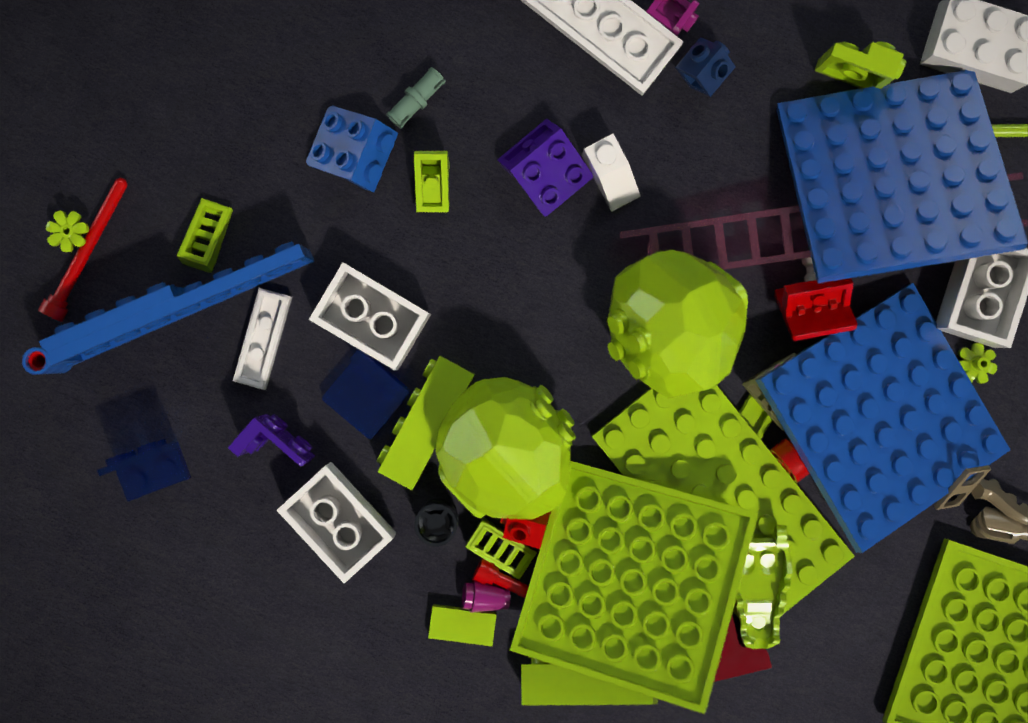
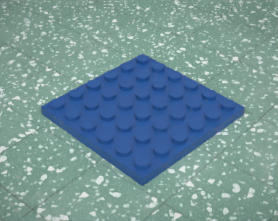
M964 70L890 83L881 89L873 86L777 103L776 111L817 284L1025 250L1028 245L975 72Z
M914 283L902 287L856 316L855 318L858 323L856 330L826 335L755 380L856 553L865 552L949 493L948 489L965 469L990 465L1010 451L1009 446L942 331L937 329V323ZM977 473L970 475L965 481H967Z

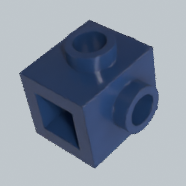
M700 37L675 68L690 88L711 97L736 66L728 56L730 54L729 49L718 40L711 42Z

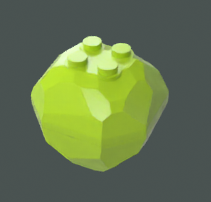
M675 250L656 252L627 266L615 277L608 315V326L611 335L608 351L615 361L621 360L635 379L641 380L668 399L710 389L719 384L731 372L746 328L748 307L746 290L738 280L713 262H706L688 253Z
M507 377L477 381L455 400L442 420L436 444V455L440 462L438 474L444 485L475 517L482 518L487 515L492 518L533 520L552 511L562 503L570 476L571 445H573L572 441L576 438L571 427L575 425V422L565 409L558 411L550 404L553 402V397L543 385H540L538 388L536 386L532 387Z

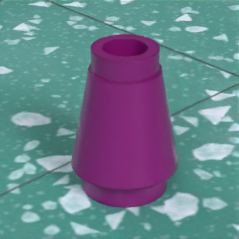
M476 581L464 583L462 609H469L470 613L508 610L511 598L510 591L489 584L483 585Z

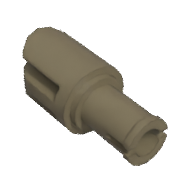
M985 507L972 520L970 525L971 532L979 538L1008 544H1015L1020 539L1028 541V525L1014 521L996 508Z

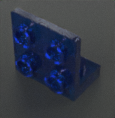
M358 349L350 360L352 362L323 395L322 400L365 437L372 439L412 390L377 360Z
M166 439L136 448L138 455L134 450L106 459L107 466L97 470L99 476L112 472L117 473L127 502L191 478L179 443L167 444Z

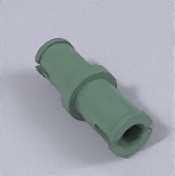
M430 67L428 72L413 87L409 86L405 90L406 95L386 115L396 126L402 129L419 109L423 110L428 105L426 101L446 83L443 76L437 70Z

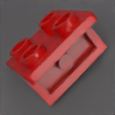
M851 278L818 284L817 280L785 285L784 288L775 290L776 301L792 340L797 341L857 329L858 323L850 307L854 284Z

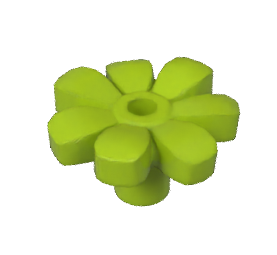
M62 210L55 212L53 217L56 222L49 221L46 225V230L53 233L47 238L48 243L54 247L60 245L63 252H72L74 245L77 247L84 246L86 239L81 235L89 232V226L85 222H80L81 215L71 211L67 217L66 212Z
M973 343L971 350L967 347H962L958 351V356L963 359L959 362L971 383L974 379L979 384L986 383L989 380L987 373H996L997 365L991 363L996 354L991 349L984 350L983 344Z

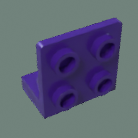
M545 119L497 159L503 169L517 180L540 213L545 217L593 178L592 172L563 130L548 119Z
M264 414L254 417L228 447L229 450L239 457L246 453L251 455L255 451L258 452L268 440H271L301 467L315 457L311 452L313 448L311 444L299 435L296 438L286 430L288 425L275 414L272 416Z

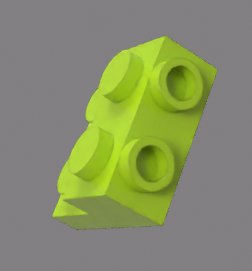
M841 42L840 44L835 43L819 58L814 71L860 89L873 86L881 89L901 76L906 60L902 59L903 53L895 51V47L886 42H872L861 52L856 45Z

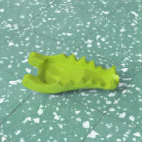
M786 525L775 526L773 538H752L735 605L740 618L742 643L751 649H769L780 643V617L784 613V607L787 602L786 593L790 589L793 574Z

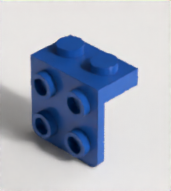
M330 106L324 115L306 163L312 168L344 178L374 193L390 152L394 147L398 132L375 118Z

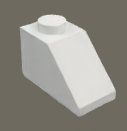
M614 134L584 148L582 157L592 172L593 178L611 212L640 197L629 162Z

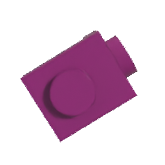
M654 0L646 12L678 36L682 29L688 32L696 22L699 15L695 11L700 3L696 0H693L692 3L687 0Z

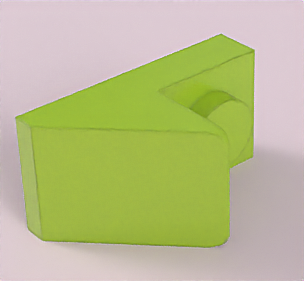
M414 151L416 212H449L450 163L448 151Z

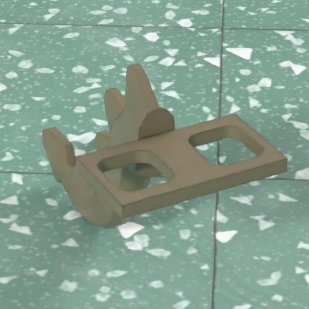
M989 465L965 469L948 489L949 493L934 505L936 510L957 507L972 493L975 499L987 500L1014 521L1028 525V505L1026 503L1018 505L1016 496L1002 491L996 479H984L991 470ZM977 473L976 475L965 481L970 475ZM960 494L955 500L947 502L952 496Z

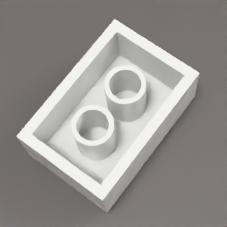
M942 0L938 4L920 65L945 73L964 70L973 71L976 73L978 83L1013 93L1028 85V15L981 0Z
M1028 249L955 261L936 320L937 329L993 348H1011L1028 296Z
M342 262L309 320L393 370H399L431 314Z
M332 462L325 465L277 509L278 513L343 583L347 582L396 535V531Z

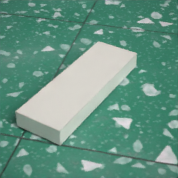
M262 288L258 289L234 374V382L266 390L292 297Z

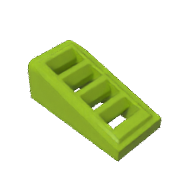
M201 198L177 253V257L182 264L208 273L212 272L233 212L232 208ZM206 212L219 216V222L206 218ZM204 225L215 229L214 233H210L201 230V226ZM197 238L210 241L207 246L196 241ZM193 250L204 253V257L192 254Z
M483 517L466 542L465 547L520 580L537 552L527 545L502 538L504 530ZM489 531L492 535L486 545L482 547L479 543L485 533ZM499 537L503 542L495 554L490 552V549ZM510 544L514 548L504 561L500 557ZM522 551L525 555L517 567L514 568L511 566V563L518 552Z

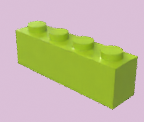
M439 356L437 361L430 360L422 375L427 378L423 388L419 389L416 387L407 405L412 407L407 418L400 416L392 431L396 435L392 446L385 445L376 461L381 464L378 473L410 490L414 489L436 448L442 420L455 400L469 387L475 375L474 373L442 356Z
M531 658V664L521 665L522 705L658 704L657 698Z

